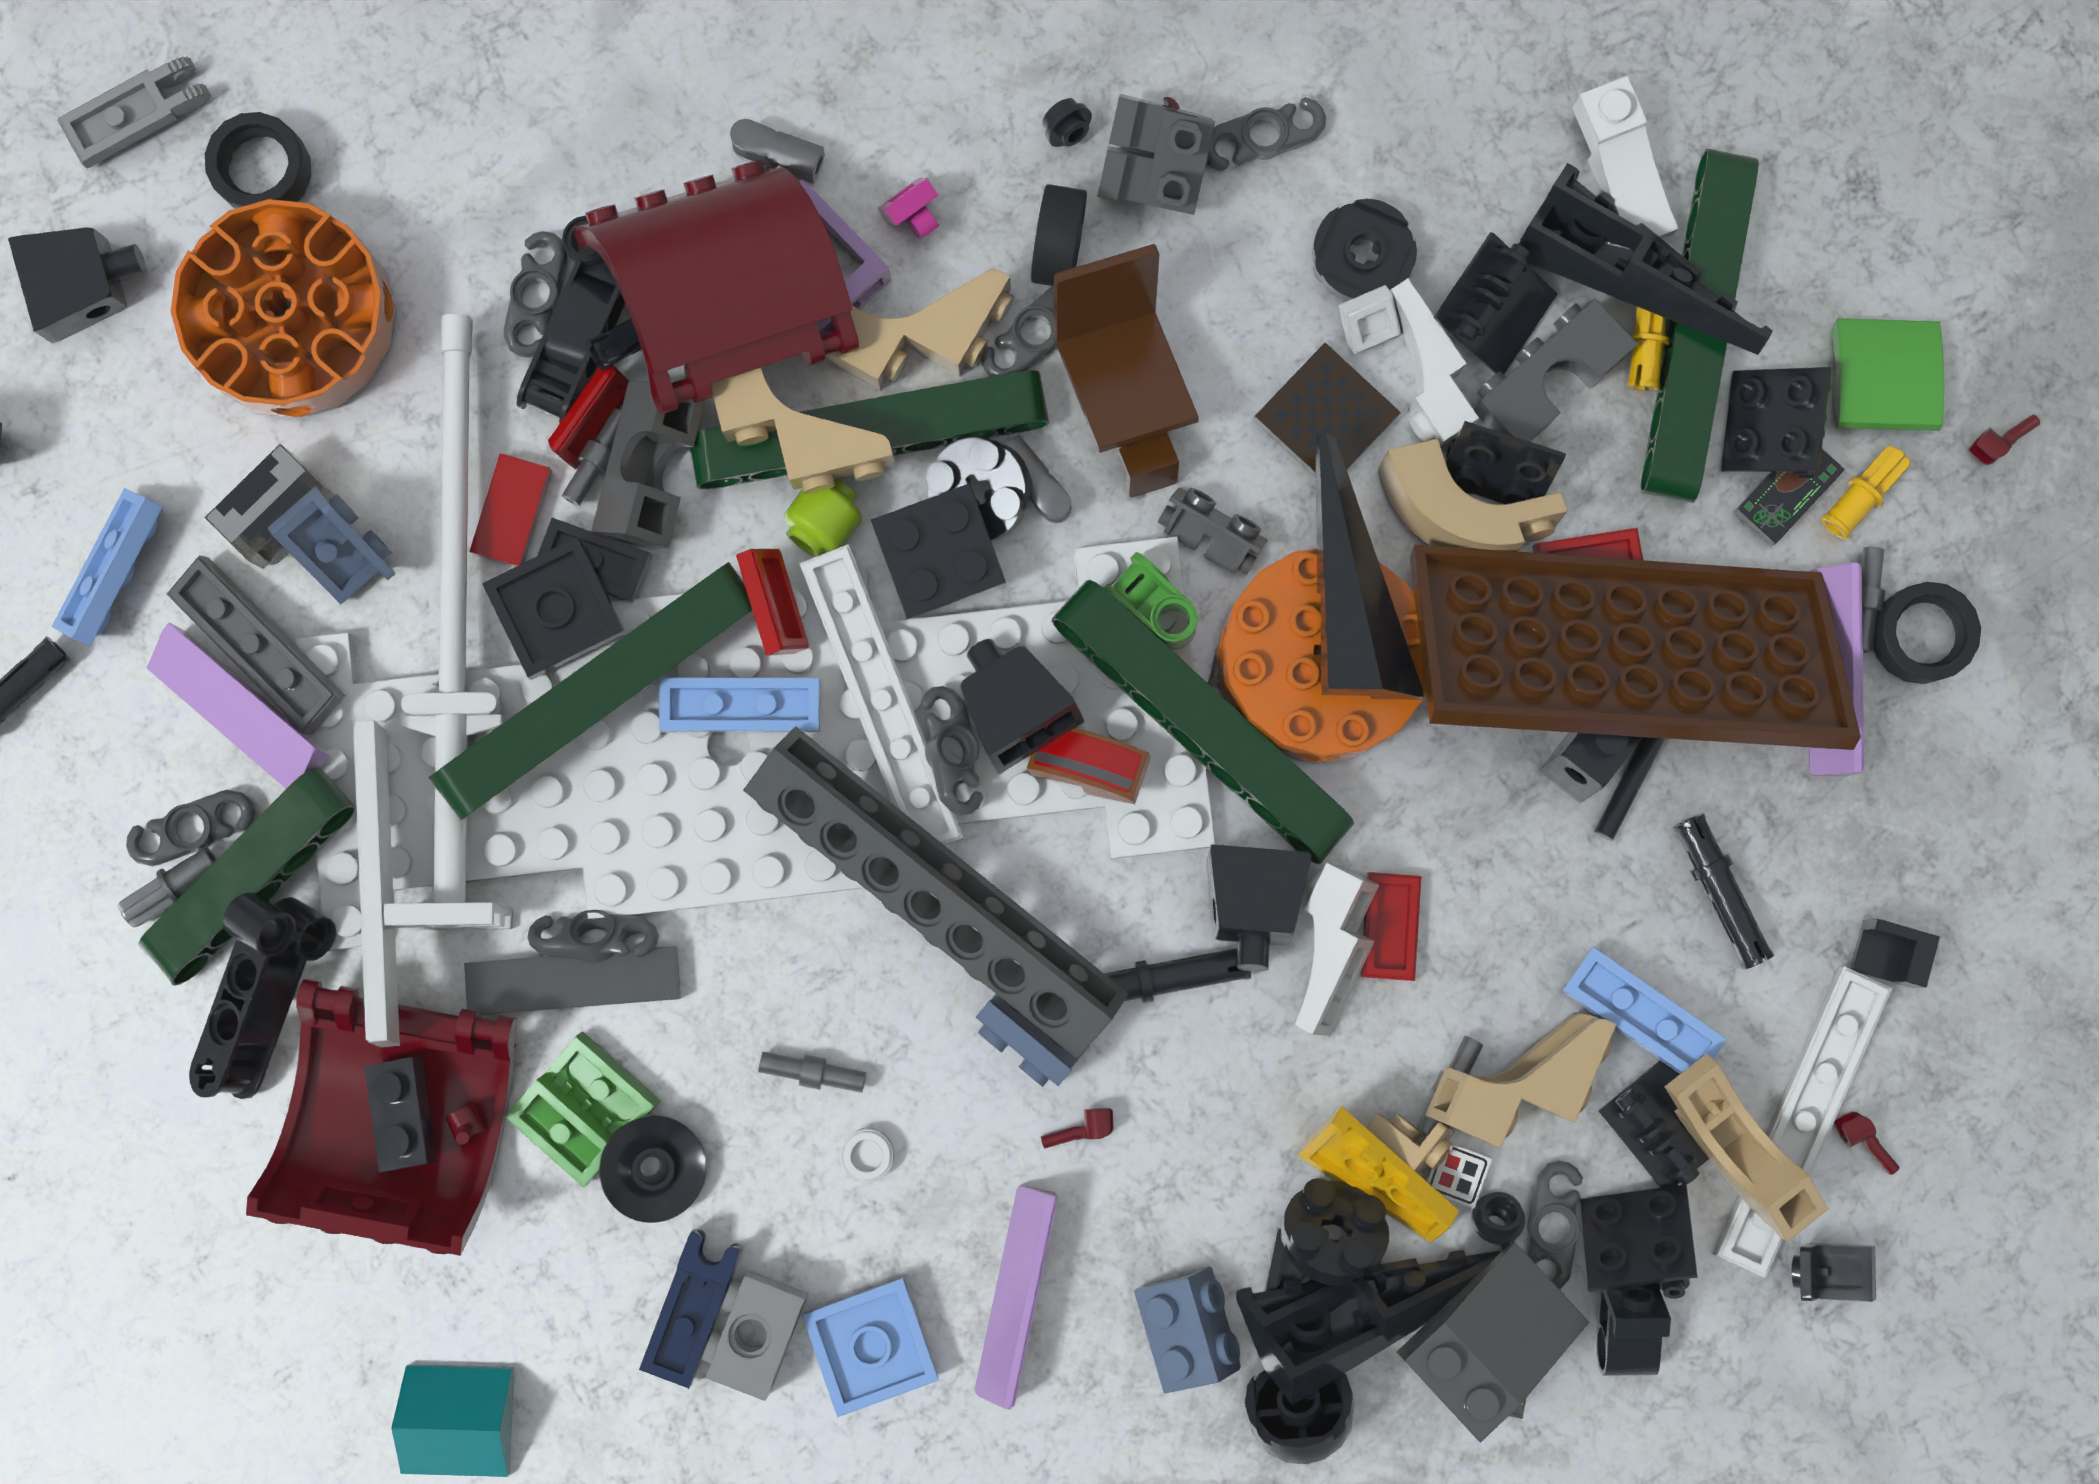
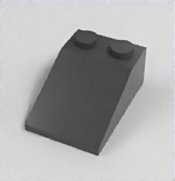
M1513 1241L1413 1335L1397 1353L1481 1443L1522 1404L1589 1324V1321L1518 1244Z

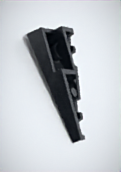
M1566 164L1518 243L1530 252L1531 255L1527 260L1529 264L1759 355L1773 330L1767 325L1759 328L1742 318L1735 312L1738 301L1728 293L1718 298L1699 282L1702 272L1643 223L1635 225L1619 216L1612 210L1615 200L1605 191L1595 196L1577 181L1580 171L1573 165Z
M1319 432L1315 437L1317 593L1321 595L1322 695L1371 696V699L1421 700L1424 698L1423 688L1335 435Z
M1510 1244L1499 1245L1497 1251L1469 1256L1465 1255L1464 1250L1449 1252L1446 1260L1418 1264L1416 1258L1380 1264L1377 1270L1368 1277L1367 1273L1363 1277L1354 1279L1352 1284L1345 1286H1330L1319 1282L1301 1285L1300 1279L1284 1281L1283 1288L1253 1293L1251 1287L1242 1288L1236 1291V1301L1263 1368L1291 1405H1294L1425 1325Z

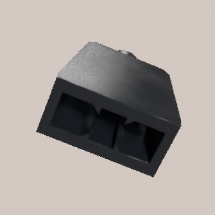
M85 227L8 238L33 331L50 343L59 342L123 311L127 306L121 281L146 274L147 272L143 255L136 244L112 250L108 239L94 228Z
M985 639L973 645L967 652V658L976 672L965 678L961 682L960 687L983 747L998 774H1001L1085 722L1074 698L1025 646H1018L1003 655L993 639Z
M1569 732L1539 772L1577 802L1582 803L1605 787L1643 737ZM1569 767L1581 773L1586 779L1584 780L1575 775Z
M1211 844L1206 866L1215 939L1220 941L1238 942V969L1250 972L1267 971L1269 968L1270 945L1284 946L1290 944L1294 935L1310 867L1311 852Z

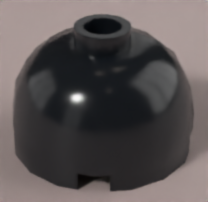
M1266 1370L1259 1373L1255 1381L1253 1376L1248 1383L1245 1408L1252 1433L1268 1454L1286 1463L1307 1465L1326 1459L1342 1447L1352 1429L1354 1398L1347 1375L1343 1374L1296 1404L1291 1405Z

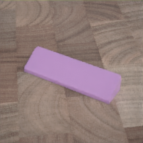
M1846 563L1815 568L1809 571L1820 572L1823 576L1861 735L1854 750L1809 747V771L1813 776H1851L1862 773L1864 770L1862 569L1860 563Z
M170 622L166 625L147 665V669L285 789L308 770L323 766L330 757L326 751L306 734H303L291 721L186 631Z
M1024 1185L1019 1186L1016 1190L975 1385V1393L979 1397L1010 1410L1015 1406L1058 1200L1055 1192Z

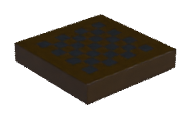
M1325 342L1254 416L1253 420L1316 478L1315 437L1319 432L1335 435L1344 464L1348 470L1401 412Z

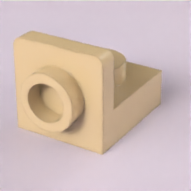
M1377 1113L1366 1127L1414 1171L1422 1173L1428 1166L1433 1170L1437 1169L1454 1147L1449 1142V1139L1455 1131L1442 1122L1437 1123L1422 1144L1417 1141L1422 1132L1398 1113L1392 1119Z

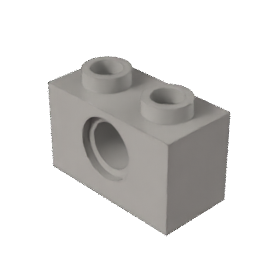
M751 1270L744 1276L742 1282L733 1279L721 1310L730 1313L723 1332L713 1330L702 1357V1361L710 1363L705 1378L766 1401L775 1383L809 1293ZM749 1319L760 1322L766 1330L765 1343L756 1347L745 1344L739 1336L740 1323Z

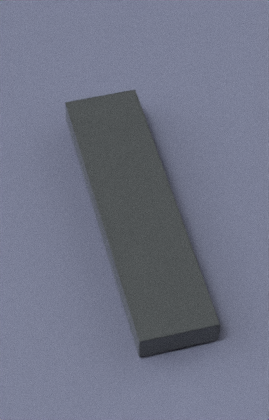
M199 555L167 592V595L303 734L313 735L346 696L209 557Z
M675 946L654 948L649 954L642 957H636L633 950H629L627 955L618 956L613 954L608 959L597 963H586L575 958L552 956L464 963L467 1009L479 1011L480 1015L681 999L678 951Z

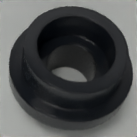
M1066 98L1057 102L1047 111L1042 120V125L1046 130L1045 137L1048 142L1054 147H1069L1079 143L1089 131V124L1092 119L1091 111L1085 104L1077 103L1073 98Z
M1494 1192L1481 1197L1477 1201L1475 1209L1473 1208L1471 1213V1222L1475 1232L1483 1240L1496 1245H1506L1512 1243L1521 1235L1525 1226V1215L1516 1198L1504 1192ZM1489 1217H1500L1505 1222V1226L1493 1223Z

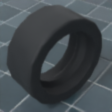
M262 112L241 113L224 121L211 135L204 153L205 173L213 189L235 209L267 199L298 202L305 195L311 179V158L303 141L282 120ZM255 137L275 139L283 146L288 156V166L284 177L275 187L263 193L251 194L240 190L233 183L229 175V164L233 153L242 143Z
M1052 184L1045 186L1033 250L1032 283L1054 286V275L1056 273L1077 266L1087 200L1086 190Z
M1923 582L1897 591L1884 601L1883 611L1878 612L1874 642L1876 657L1889 673L1905 682L1927 684L1954 676L1971 663L1979 648L1981 625L1977 611L1963 593L1947 584ZM1919 603L1935 604L1942 608L1952 620L1955 631L1954 646L1950 653L1941 661L1931 664L1916 662L1909 658L1900 647L1896 635L1897 621L1901 614L1911 605Z

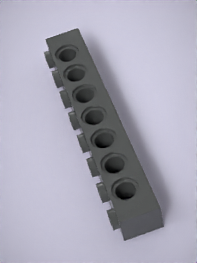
M797 726L773 748L743 789L764 811L773 814L798 834L805 844L819 851L839 867L846 877L859 883L879 899L887 910L900 916L920 932L928 943L940 948L961 965L972 978L981 981L1006 1001L1013 1011L1027 1018L1047 1034L1054 1044L1064 1048L1075 1058L1078 1059L1113 1020L1129 993Z

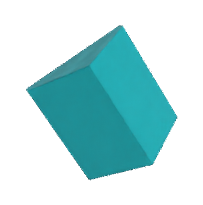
M406 1365L391 1427L400 1473L508 1477L510 1475L514 1367Z

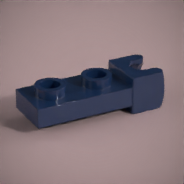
M693 1229L687 1238L676 1273L639 1368L640 1371L688 1389L692 1386L729 1283L732 1281L743 1252V1246L734 1243L726 1249L721 1261L713 1262L708 1260L703 1253L706 1234L701 1229Z

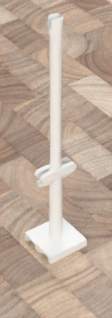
M446 314L441 316L443 424L439 693L406 694L401 700V707L403 711L410 715H400L401 727L436 737L435 772L467 750V737L495 729L503 724V715L500 714L503 706L499 698L488 692H465L470 356L472 355L473 319H471V316L463 314ZM435 787L433 903L384 904L383 925L405 928V930L512 929L513 908L493 902L465 903L466 817L460 821Z

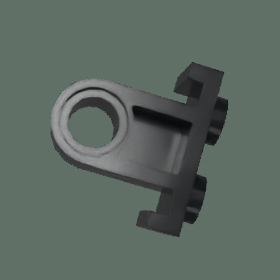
M1656 1283L1599 1291L1596 1353L1599 1371L1602 1376L1658 1375L1661 1361L1662 1337H1670L1671 1317Z

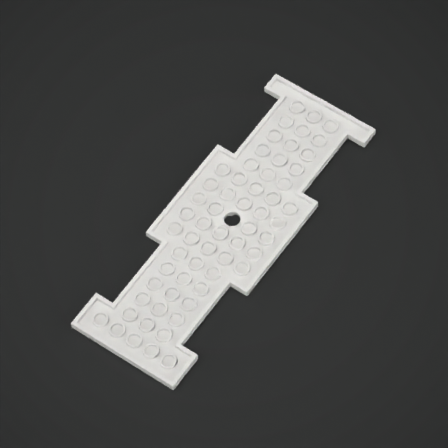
M1177 536L1074 548L1078 589L1086 580H1092L1102 587L1105 584L1111 586L1132 564L1130 557L1135 552H1138L1152 562L1169 582L1184 595ZM860 573L871 600L868 573ZM806 579L790 581L808 639V649L796 654L766 656L753 611L749 612L466 817V882L583 869L587 910L597 909L608 914L630 916L864 888L856 881L846 877L839 867L815 848L805 844L798 834L773 814L764 811L753 798L743 791L773 748L789 732H745L749 739L747 755L736 765L724 766L714 761L709 752V740L714 732L659 731L660 678H819L821 680L820 733L805 734L893 804ZM682 594L634 599L633 602L627 600L611 602L626 634L533 680L527 677L522 665L466 671L465 692H488L499 698L503 706L500 714L503 715L504 723ZM1067 601L880 623L926 742L930 737V730L925 723L926 715L934 713L941 720H946L950 718L951 710L943 699L935 701L931 709H924L921 705V700L925 692L932 687L944 686L953 689L965 702L972 732L979 743V756L974 764L975 772L979 777V785L976 788H971L964 781H957L954 784V794L961 802L969 800L974 791L981 792L984 798L979 809L972 814L960 815L954 813L958 825L1104 808L1110 859L1210 848L1211 844L1215 845L1206 767L1058 632L1051 620ZM1167 611L1158 620L1161 629L1168 634H1179L1186 630L1188 626L1186 616L1179 611ZM347 632L296 638V646L346 695L313 735H306L330 755L321 768L356 806V811L351 819L316 854L322 914L330 918L336 926L335 941L329 951L362 947L353 725H355L356 721L375 720L387 731L393 891L434 886L435 786L428 777L435 773L436 737L401 727L400 715H410L403 711L401 707V700L406 694L439 693V674L357 683L352 634ZM985 639H993L1003 655L1018 646H1025L1074 698L1085 721L1076 728L1149 752L1151 759L1136 803L1130 804L1088 795L1081 786L1032 776L1027 769L1031 755L998 774L983 747L960 687L961 682L965 678L976 672L967 658L969 649ZM1190 643L1183 648L1172 650L1193 669ZM494 729L467 737V749ZM944 737L941 744L943 755L948 761L960 764L963 758L961 745L953 738ZM587 913L588 919L604 917L599 913Z

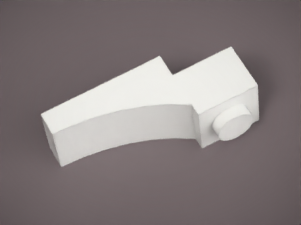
M1628 75L1579 94L1572 109L1591 151L1588 162L1601 193L1605 191L1615 200L1612 210L1635 225L1643 223L1661 239L1675 234L1679 228L1669 206L1655 165L1646 130L1648 122Z
M1407 278L1392 288L1390 292L1393 294L1400 330L1410 354L1416 382V398L1408 408L1412 413V416L1409 417V422L1422 442L1438 439L1442 448L1450 443L1453 438H1457L1464 421L1475 424L1479 417L1453 381L1467 363L1441 325L1433 318L1434 315Z
M1326 863L1324 869L1319 870L1313 876L1307 889L1309 901L1304 911L1313 915L1314 956L1306 996L1294 1024L1312 1035L1330 1036L1375 942L1357 931L1379 887V884L1343 866Z

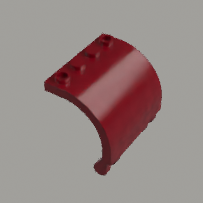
M761 160L745 163L731 168L733 178L715 183L713 174L699 177L683 183L684 193L668 198L664 189L643 194L634 198L637 206L635 208L619 213L615 204L585 212L586 223L573 226L579 247H591L598 252L620 289L647 364L651 395L661 415L677 410L678 403L693 399L695 403L711 399L713 396L711 383L799 354L802 355L805 363L811 366L825 361V355L839 351L844 355L859 349V340L850 312L853 308L834 247L824 223L806 190L787 169L780 166L763 168ZM831 317L832 331L820 334L816 322ZM684 365L685 379L671 383L668 370Z
M303 979L296 1000L301 1030L292 1096L285 1122L271 1159L247 1196L246 1215L263 1218L275 1224L289 1223L320 1229L328 1234L342 1233L373 1239L381 1244H400L426 1249L434 1254L461 1256L479 1219L499 1155L514 1072L516 1018L500 1015L497 1020L481 1018L479 1011L461 1009L459 1016L398 1004L400 1046L379 1047L366 1040L364 998L359 997V990L357 988L340 986L338 990L323 988L322 982ZM422 1056L437 1163L379 1172L364 1066ZM475 1104L486 1130L471 1136L468 1143L464 1145L457 1144L445 1117L465 1106Z

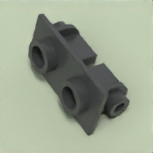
M1179 487L1169 499L1171 503L1178 506L1177 509L1167 505L1157 522L1165 527L1164 533L1171 537L1177 536L1178 541L1193 550H1196L1204 535L1209 536L1213 541L1204 556L1233 574L1240 571L1247 575L1257 557L1249 553V550L1251 549L1259 554L1268 539L1259 535L1260 527L1246 517L1234 514L1231 518L1215 509L1216 502L1200 490L1189 488L1188 491H1185Z

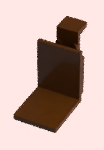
M1155 244L1058 272L1054 275V341L1098 452L1101 453L1114 448L1118 451L1126 471V490L1130 498L1162 489L1178 482L1179 460L1167 432L1198 423L1199 421L1197 411L1156 315L1160 254Z

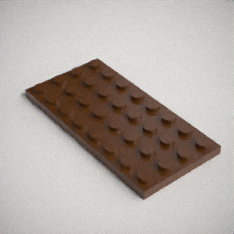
M1414 545L1410 565L1430 724L1854 750L1861 738L1822 573L1428 545Z

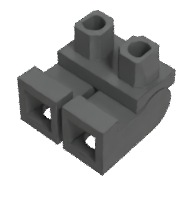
M1120 94L1109 144L1154 152V156L1108 146L1097 197L1112 200L1120 199L1194 215L1215 120L1193 112Z

